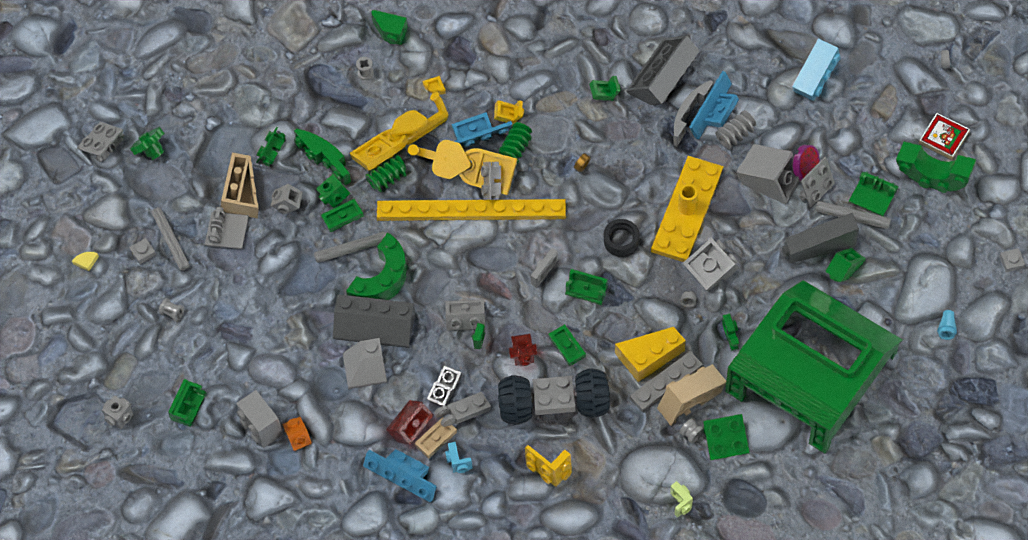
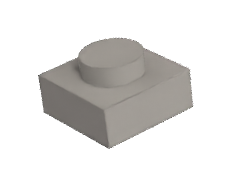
M146 238L129 247L139 264L156 255Z
M1019 248L1000 253L999 257L1006 273L1025 267V262Z

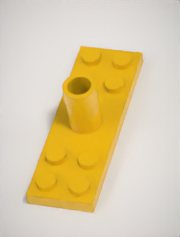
M687 156L651 247L652 253L681 262L686 261L690 257L724 166Z

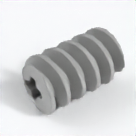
M744 110L740 115L738 114L734 119H731L729 123H725L723 127L718 128V131L715 132L716 137L729 150L732 148L731 144L737 145V140H743L742 135L748 137V132H754L753 126H756V121L749 112Z

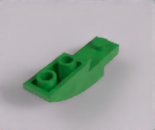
M301 129L294 130L296 145L305 150V154L310 161L314 160L317 165L322 162L327 169L330 168L333 171L332 174L345 186L351 182L350 173L344 167L346 166L345 156L335 146L311 132Z

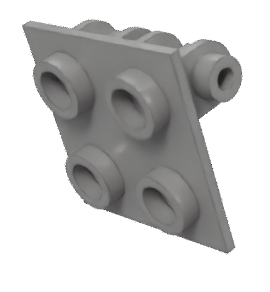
M100 122L82 140L77 149L96 155L95 159L98 162L105 161L110 155L109 153L113 152L112 148L116 149V146L124 140L123 137L125 135L122 133L124 130Z
M826 157L801 180L803 190L800 192L799 198L802 201L807 200L810 208L835 184Z
M217 207L216 210L211 212L205 246L242 249L249 215L225 213L223 208Z

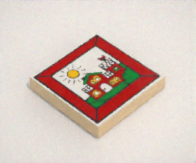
M936 113L920 138L919 144L953 160L969 134L970 129Z

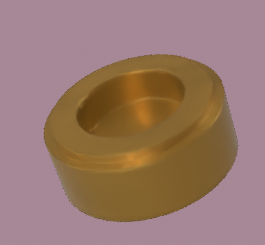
M586 153L582 154L576 161L574 169L582 172L589 164L590 156Z

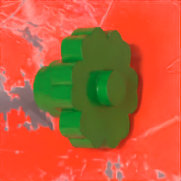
M159 126L150 132L143 133L138 137L139 140L130 147V150L134 155L143 151L147 157H150L152 160L156 159L164 153L163 146L158 141L165 134Z

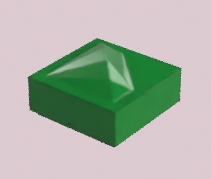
M477 323L476 330L472 334L474 349H482L486 334L484 324Z

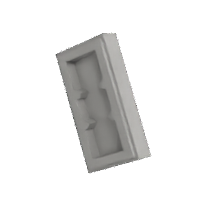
M551 248L544 259H540L537 262L534 272L530 275L531 285L537 288L557 263L558 251Z

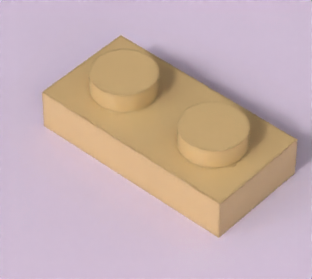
M444 417L415 442V447L427 458L432 457L457 433V429L454 426L443 427L441 425V420Z

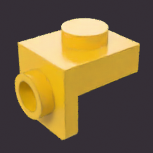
M498 100L495 103L494 119L506 123L510 121L512 124L516 123L524 115L523 101L519 100L514 105Z

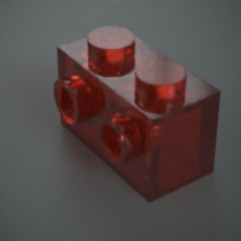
M409 400L386 430L398 443L410 445L434 414L423 402Z

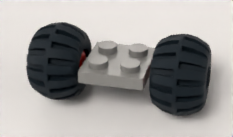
M589 368L576 375V393L573 390L572 376L532 379L534 391L532 397L530 381L525 377L511 375L498 383L500 416L504 422L519 425L530 420L533 416L532 402H535L536 415L575 412L574 399H577L578 412L586 417L597 418L606 414L610 409V391L607 374L599 369Z

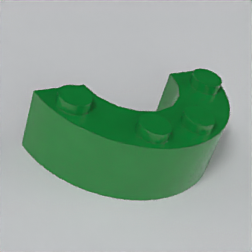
M905 141L896 158L901 172L916 181L921 187L932 188L942 193L963 189L968 184L976 165V159L958 155L954 161H940L928 155L921 145Z
M387 232L377 246L379 258L385 262L384 269L372 278L356 276L346 290L347 296L390 300L401 290L406 279L407 267L403 248L394 236Z

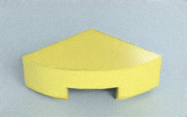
M84 252L77 255L72 260V263L90 271L99 255L95 252Z

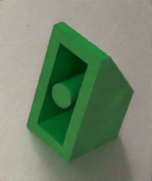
M372 10L373 24L383 40L390 44L402 45L408 29L407 17Z
M852 248L837 252L825 272L830 275L829 277L832 280L841 283L848 280L865 262L866 258Z

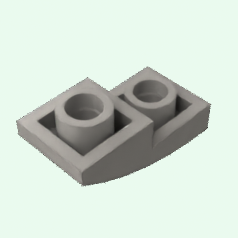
M443 366L437 382H434L427 400L441 406L447 405L463 374Z

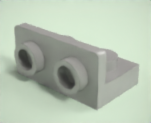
M484 299L446 301V326L448 331L476 329L477 323L484 324L485 326Z

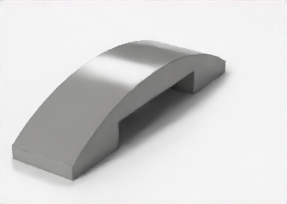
M713 81L705 82L697 87L680 106L674 123V146L677 147L686 134L687 123L685 121L697 102L700 104L704 103L713 88Z

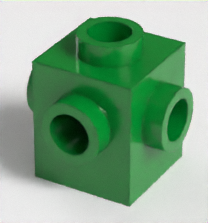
M334 174L316 188L321 194L319 196L321 201L325 205L329 203L333 208L351 194Z

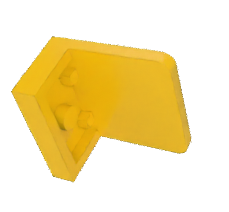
M529 445L525 447L526 466L532 472L537 471L547 484L551 483L557 487L562 480L565 481L570 477L572 473L571 454L565 449L550 463Z

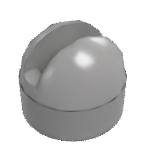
M685 291L681 296V304L684 307H694L697 299L693 291Z

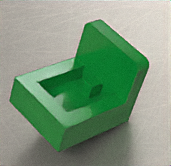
M612 76L609 81L592 80L589 84L594 100L613 101L620 92L617 76Z

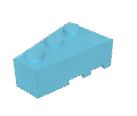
M818 38L792 86L793 91L814 101L816 96L819 97L823 85L829 79L833 69L841 59L838 47Z

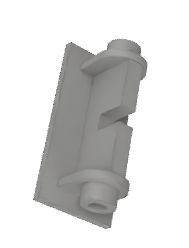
M483 162L481 167V175L484 177V185L481 187L482 196H484V200H491V196L492 200H499V196H501V183H494V179H501V166H499V162H492V166L491 162Z

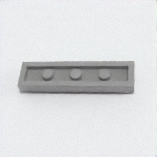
M689 351L631 394L630 400L643 413L662 399L666 391L665 388L670 382H677L687 374L696 373L698 369L703 367V364Z

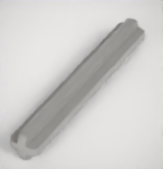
M818 201L816 205V212L836 217L853 213L856 222L885 229L889 228L891 221L888 217Z
M159 207L153 209L152 215L177 265L182 271L188 269L189 263L164 213Z
M377 233L316 251L314 253L315 260L319 263L379 245L386 233Z

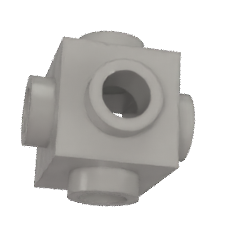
M289 184L275 189L272 194L271 207L277 209L282 214L299 209L303 192Z
M114 395L103 406L104 420L111 426L115 425L122 430L133 416L130 408L131 404L126 399H119Z

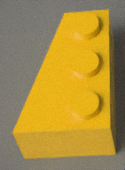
M670 327L616 343L615 355L633 377L640 382L683 353L686 340L675 327Z

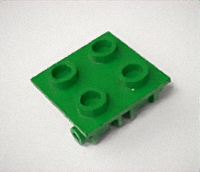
M867 171L862 172L859 177L860 180L848 202L884 216L899 186L885 181L884 178L880 179L879 176H873Z
M742 414L703 421L710 460L749 453Z

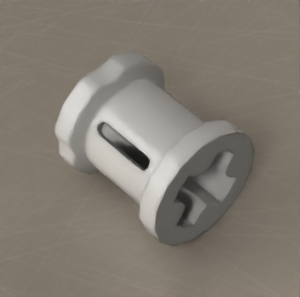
M361 57L356 62L358 77L361 80H369L374 75L373 63L370 58Z
M168 298L164 299L159 307V314H166L172 317L175 322L179 321L184 313V306H178Z

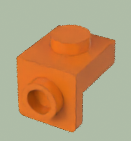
M301 417L290 419L282 424L294 451L312 443Z

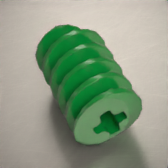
M514 123L499 149V154L518 159V164L522 153L526 150L525 147L529 144L528 141L532 139L530 135L532 129L523 123Z
M396 155L395 159H389V163L384 162L383 167L378 166L376 171L371 170L370 175L365 174V177L370 186L381 193V186L386 189L388 188L387 182L394 185L393 178L400 181V174L407 177L406 166L401 157Z

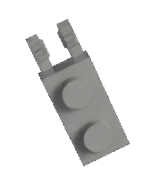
M479 392L447 406L444 405L436 409L434 413L437 418L450 414L441 420V425L446 427L489 412L491 405L483 393Z

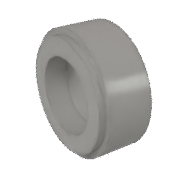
M948 50L941 51L943 69L950 68Z

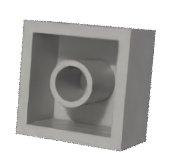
M257 390L236 403L239 421L245 430H250V435L256 444L260 443L265 448L283 435L278 417Z

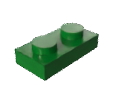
M355 198L321 214V218L330 233L364 217Z
M565 324L548 334L549 339L569 366L586 357V353Z

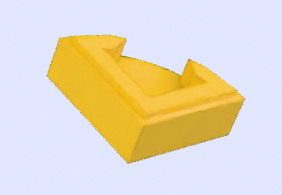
M440 76L422 81L424 88L430 93L439 92L440 95L446 94Z

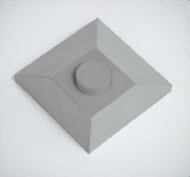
M380 338L360 341L343 353L348 389L387 383Z

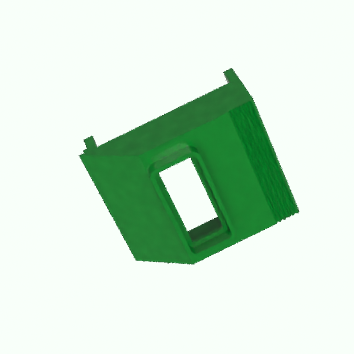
M802 280L782 293L730 363L727 369L725 392L740 402L746 397L747 388L810 426L811 432L808 444L826 454L830 448L832 438L890 358L894 359L903 339ZM793 312L801 314L861 351L849 370L781 330Z

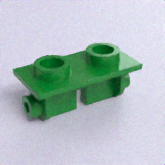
M278 127L273 132H268L264 139L267 142L265 147L261 145L256 154L259 156L256 163L262 160L265 166L273 164L278 154L273 148L279 151L286 140L284 133L279 132L278 134L276 132Z

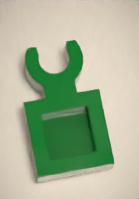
M730 314L722 315V327L731 351L738 350L739 340L735 333L738 331L737 323L735 320H732Z

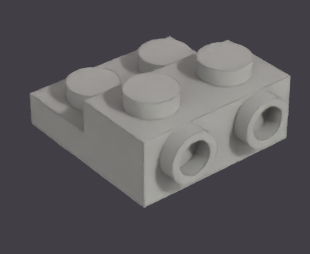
M710 238L683 262L708 292L722 279L725 281L739 269L736 265L738 260L731 253L727 255L724 252L726 247L720 240L716 242L713 238Z

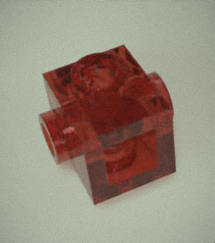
M531 334L511 336L512 347H509L510 359H514L515 366H528L534 363L537 347L536 344H532Z

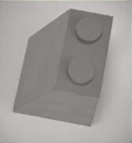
M753 144L736 172L743 185L783 204H787L800 182L793 172L794 155L791 151Z

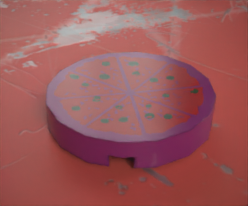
M813 145L800 146L798 148L800 151L794 156L793 172L799 178V181L820 162L819 152Z

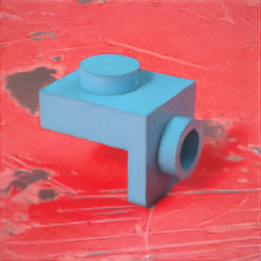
M456 442L448 443L449 450L445 451L447 463L451 462L453 473H465L472 469L471 458L459 460Z

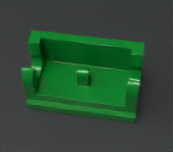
M571 269L569 281H566L565 295L602 305L608 289V279Z
M187 379L183 380L168 411L171 421L191 427L207 394L206 391L202 390L203 386Z

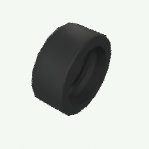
M616 219L605 227L604 246L609 253L618 257H626L637 250L639 230L632 221ZM617 230H625L632 234L633 240L625 246H619L611 242L610 236Z

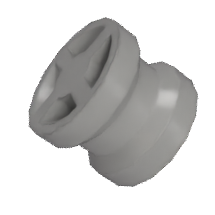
M691 418L682 426L679 433L682 436H686L688 441L693 444L701 437L704 428L696 425V421Z

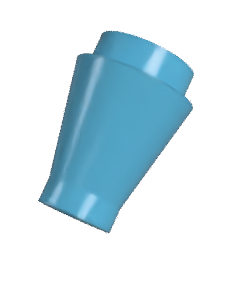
M951 310L943 312L937 329L939 337L944 340H951L957 334L955 313Z

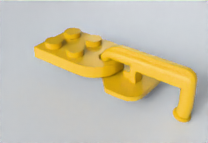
M434 92L430 96V100L434 101L439 112L428 119L416 110L405 112L395 119L391 129L381 132L350 152L351 158L370 171L377 168L383 161L392 158L394 154L402 150L406 145L412 144L446 122L449 114L440 97V93Z
M450 140L441 141L437 146L436 152L420 148L415 144L408 147L410 155L433 160L432 171L435 175L446 179H452L459 175L465 183L479 188L484 185V177L481 175L483 162H491V166L492 162H499V166H501V179H494V183H501V194L508 195L518 161L516 158L479 148L470 149L465 152L460 143Z

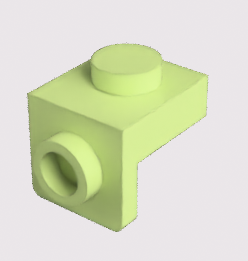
M676 481L671 485L670 494L680 503L675 507V515L679 517L681 514L686 515L692 509L693 498L688 488Z

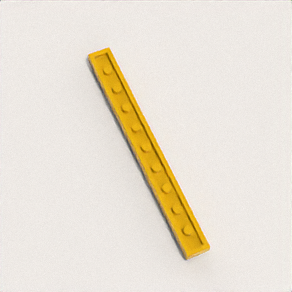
M566 199L377 201V221L566 219Z

